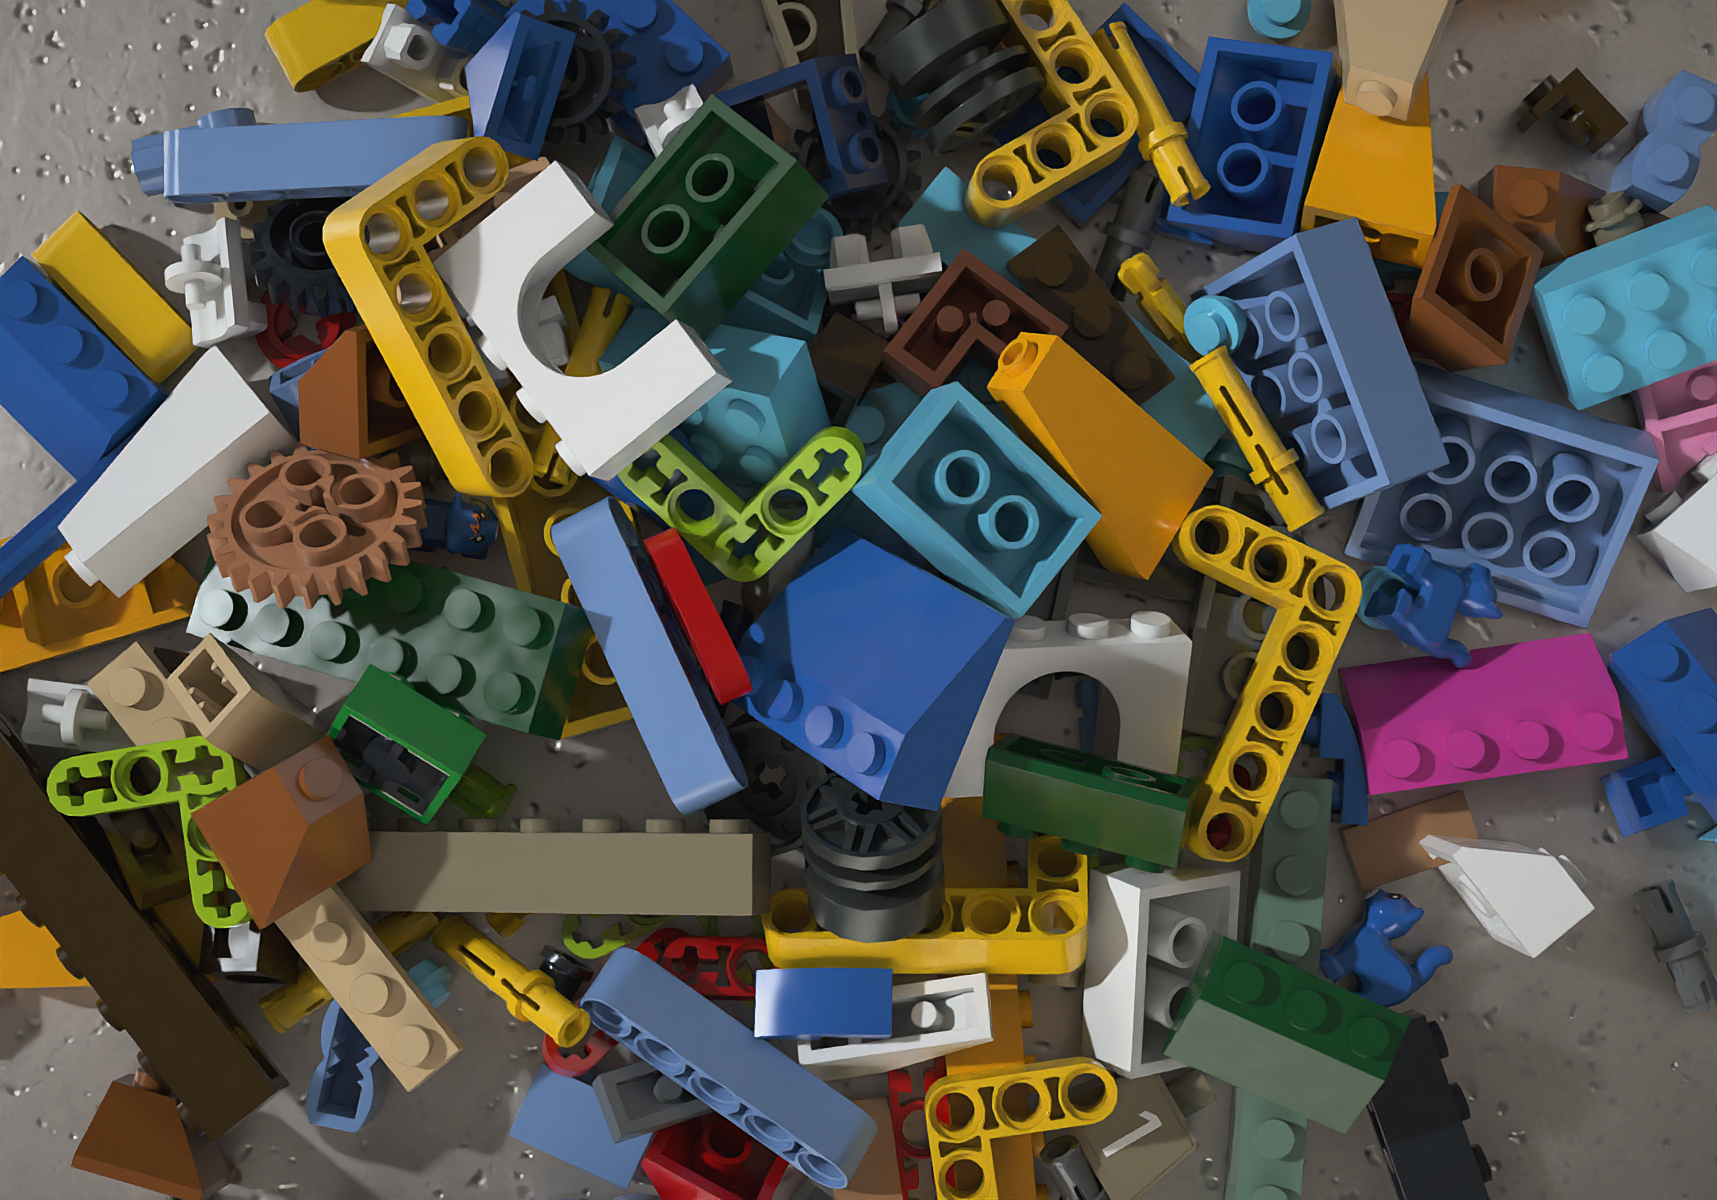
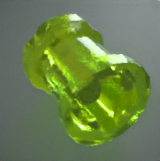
M474 755L462 777L445 800H450L473 818H498L499 821L515 799L520 788L513 783L506 786L475 764L476 756Z

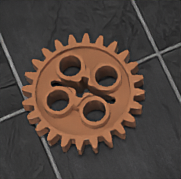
M300 441L295 442L294 455L284 457L276 450L269 451L271 464L266 467L252 462L246 464L250 478L248 480L229 478L227 484L231 495L215 496L213 500L217 513L207 515V522L211 533L207 534V539L222 578L230 577L233 588L237 593L250 588L256 603L262 602L274 593L278 607L281 609L287 607L295 596L303 597L306 609H313L319 595L328 594L330 600L335 605H339L342 602L343 590L350 587L362 596L367 595L366 580L373 577L380 581L389 582L392 580L388 567L389 563L404 566L410 563L407 548L421 547L422 539L419 530L426 528L428 525L424 510L426 509L421 484L416 482L411 465L401 466L398 453L393 452L382 457L381 453L362 460H356L320 449L308 451L305 445L300 444Z

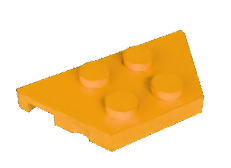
M11 537L1 539L0 547ZM65 542L0 599V675L189 620L200 582L173 554L118 598L100 580L90 586L75 572L65 559V556L73 550L69 543Z

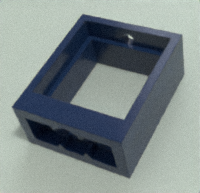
M856 53L813 58L714 95L775 142L764 100L808 85L832 176L817 181L829 195L825 202L889 182L883 161V148L876 134L866 95V83L860 72ZM709 97L702 99V102L704 103Z

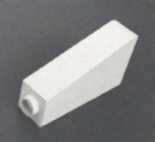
M216 345L199 359L58 526V529L73 549L65 556V559L88 585L92 586L100 580L120 598L208 526L207 515L217 513L213 500L215 496L231 495L227 480L229 478L245 480L250 478L246 464L252 462L263 467L271 464L269 451L272 450L280 452L284 457L294 455L295 439Z

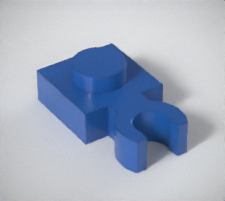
M1664 755L1600 777L1623 838L1690 815L1685 800L1692 803H1700L1676 770L1671 768L1669 761Z

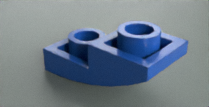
M1321 693L1303 732L1301 744H1309V758L1334 759L1333 771H1325L1323 779L1333 780L1331 823L1368 826L1366 777L1355 732L1335 693Z
M793 968L756 970L754 1038L820 1040L822 1037L889 1039L892 1036V969Z

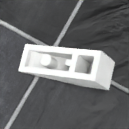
M986 973L892 986V1036L889 1039L822 1037L820 1040H797L799 1065L820 1080L828 1081L883 1073L994 1041L988 975Z

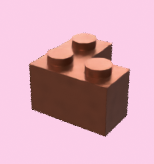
M963 248L885 348L881 369L923 399L931 389L952 383L971 357L995 374L1002 351L1009 343L1017 339L1020 332L1056 335L1064 340L1069 326Z

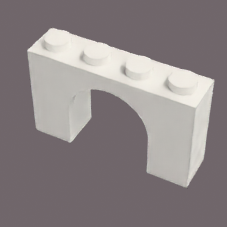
M555 160L432 262V264L445 281L443 285L459 316L465 319L470 315L484 334L477 340L482 351L500 370L504 371L509 367L523 386L516 392L520 402L538 422L544 423L548 420L562 440L556 444V449L567 465L579 476H583L587 472L591 477L609 481L733 380L694 328L677 319L623 363L603 374L591 377H571L563 373L551 361L543 347L538 325L539 308L543 294L559 270L615 225L577 174Z
M1138 611L1133 613L1131 618L1106 619L1093 613H1076L1071 615L1069 620L1043 621L1040 618L1024 615L1022 618H1012L1015 620V623L943 798L983 796L985 759L988 747L993 745L995 727L1004 706L1021 687L1030 681L1046 674L1062 671L1083 673L1095 678L1097 681L1099 704L1093 754L1176 775L1192 641L1169 616L1155 611Z

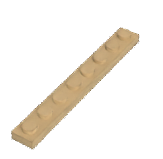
M136 641L87 682L136 746L203 736L166 684L165 680L171 674L144 642ZM206 748L207 755L205 760L189 764L177 763L180 776L189 774L208 775L211 783H213V772L223 769L222 757L211 756L208 748ZM177 751L173 752V756L175 759ZM145 757L161 777L159 765L153 759ZM245 769V775H246V781H247V780H249V779L252 778V777H251V775L247 772V770ZM179 783V786H178V791H180V790L182 789V786H181L180 783ZM337 884L332 885L275 921V924L407 1092L418 1088L465 1048Z

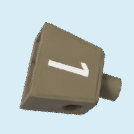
M1192 1068L1167 1084L1164 1083L1159 1073L1128 1079L1116 1072H1111L1110 1074L1114 1078L1118 1089L1117 1103L1112 1113L1104 1120L1094 1124L1069 1127L1111 1200H1138L1200 1146L1185 1118L1215 1102L1217 1097L1202 1071L1196 1068ZM1098 1077L1068 1088L1069 1100L1078 1106H1088L1096 1102L1102 1093L1103 1083L1101 1078Z

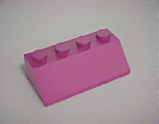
M1590 633L1469 650L1472 659L1470 664L1464 668L1456 667L1449 659H1440L1430 655L1337 669L1343 707L1355 732L1362 756L1367 795L1628 759L1618 693Z

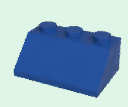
M1208 37L1187 128L1189 135L1185 143L1211 187L1205 195L1194 201L1189 191V194L1186 195L1189 204L1185 206L1174 207L1170 202L1166 219L1169 224L1242 250L1261 253L1300 233L1304 203L1342 84L1341 68L1333 52Z
M21 256L0 277V405L55 460L78 480L154 414L171 393L162 384L159 385L142 371L42 267Z
M1710 607L1671 618L1658 624L1610 656L1607 671L1620 700L1717 823V614Z

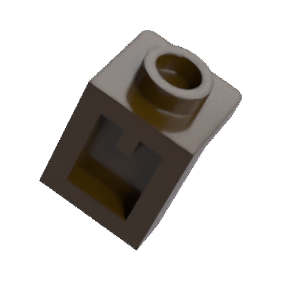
M1577 67L1560 83L1550 74L1522 100L1530 110L1516 123L1525 133L1551 109L1558 117L1557 124L1564 136L1578 147L1586 146L1592 154L1596 153L1629 124Z

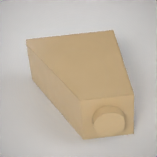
M1334 0L1344 102L1358 106L1371 115H1387L1406 121L1457 0Z
M211 633L203 639L165 680L205 740L261 772L298 750L325 737L329 731L314 711Z

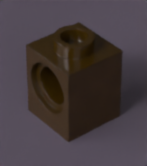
M838 312L834 313L809 350V354L831 426L845 428L876 381L881 370L884 350L890 342L876 335L868 326L854 322Z
M225 906L228 910L229 916H231V906ZM253 918L246 924L232 928H214L204 923L198 972L237 984H297L300 954L275 922L260 930Z

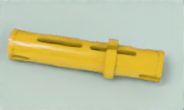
M1119 21L1109 24V29L1113 34L1110 36V40L1102 27L1091 38L1135 103L1139 113L1138 126L1136 128V132L1141 140L1138 143L1139 152L1145 161L1153 162L1171 197L1170 201L1174 207L1189 204L1186 197L1189 191L1194 201L1205 195L1211 186L1207 179L1204 178L1185 143L1189 134L1182 122H1174L1128 35V29L1124 22Z
M592 287L591 297L564 371L566 375L571 377H591L603 374L598 360L623 325L627 310L630 309L632 304L628 297L617 293L612 301L608 315L605 317L603 312L611 290L603 287ZM547 420L532 459L533 475L543 478L544 474L547 473L554 453L557 455L549 481L567 485L570 479L571 468L557 451L556 444L562 439Z
M1225 345L1194 362L1189 368L1192 373L1196 374L1223 422L1254 471L1249 476L1255 485L1263 484L1291 533L1323 514L1326 510L1323 506L1321 507L1294 463L1300 459L1293 448L1288 451L1286 450L1261 409L1258 400L1254 397L1228 355Z
M396 911L371 926V929L394 958H396L411 946L433 934L436 926L442 919L439 917L438 912ZM305 963L306 970L297 976V984H285L258 1000L260 1007L264 1009L262 1011L279 1034H283L287 1029L301 1021L302 1018L328 1002L331 1004L334 1000V997L307 963Z
M452 913L442 919L436 926L432 935L434 947L439 951H443L471 973L473 977L507 1002L509 1013L522 1022L532 1021L551 1036L561 1047L563 1045L566 1048L572 1047L584 1037L590 1025L591 1017L589 1013L583 1008L580 1009L555 989L554 980L545 972L527 968L503 947L496 944L470 924L461 914Z

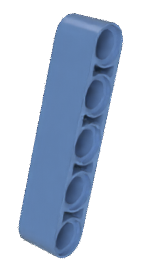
M442 115L166 131L163 133L164 199L172 202L197 204L356 196L432 144L440 141L470 137V121L462 117ZM463 161V170L466 176V167Z
M608 496L551 526V535L556 550L663 784L677 809L684 816L689 817L745 789L748 786V778L743 763L633 525L622 506L614 497Z
M630 948L616 949L581 999L580 1007L589 1013L590 1021L613 1039L811 1179L829 1188H846L878 1132L877 1124L872 1117L849 1099L764 1039L754 1038L753 1031L636 950Z

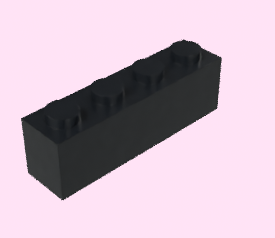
M1413 1009L1402 1012L1400 1014L1411 1018L1384 1083L1365 1107L1397 1200H1490L1484 1184L1492 1181L1489 1163L1478 1143L1470 1145L1462 1122L1471 1118L1466 1098L1457 1082L1449 1084L1441 1059L1449 1057L1444 1035L1435 1020L1427 1022L1424 1014Z

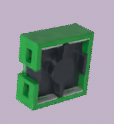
M371 663L346 699L326 736L330 735L358 784L426 825L429 824L460 780L487 734L473 727L471 720L462 712L454 708L439 706L416 692L411 682L403 676L391 671H382Z

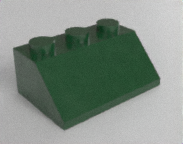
M711 94L607 214L615 225L589 245L586 250L670 324L676 319L694 328L704 342L828 199L829 195L798 160Z
M1010 732L988 747L985 759L982 817L998 821L997 830L1010 836L1035 839L1036 832H1041L1062 838L1060 846L1068 851L1088 856H1099L1100 849H1105L1126 855L1125 864L1132 868L1151 873H1164L1165 866L1177 868L1183 859L1202 782Z
M1213 931L1161 1053L1346 1134L1384 1083L1411 1018Z

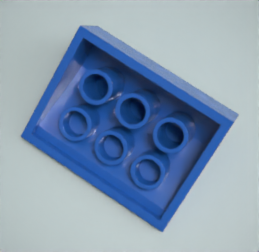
M839 525L744 633L737 653L750 680L752 692L730 702L875 799L938 811L1015 620L850 528Z

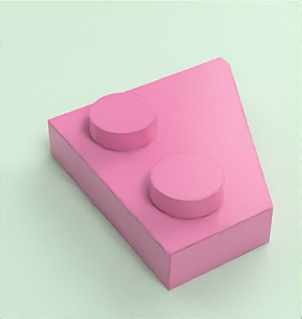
M1717 360L1631 391L1640 428L1642 431L1651 434L1660 459L1653 474L1656 491L1666 492L1673 490L1681 483L1679 479L1706 455L1712 456L1717 451Z

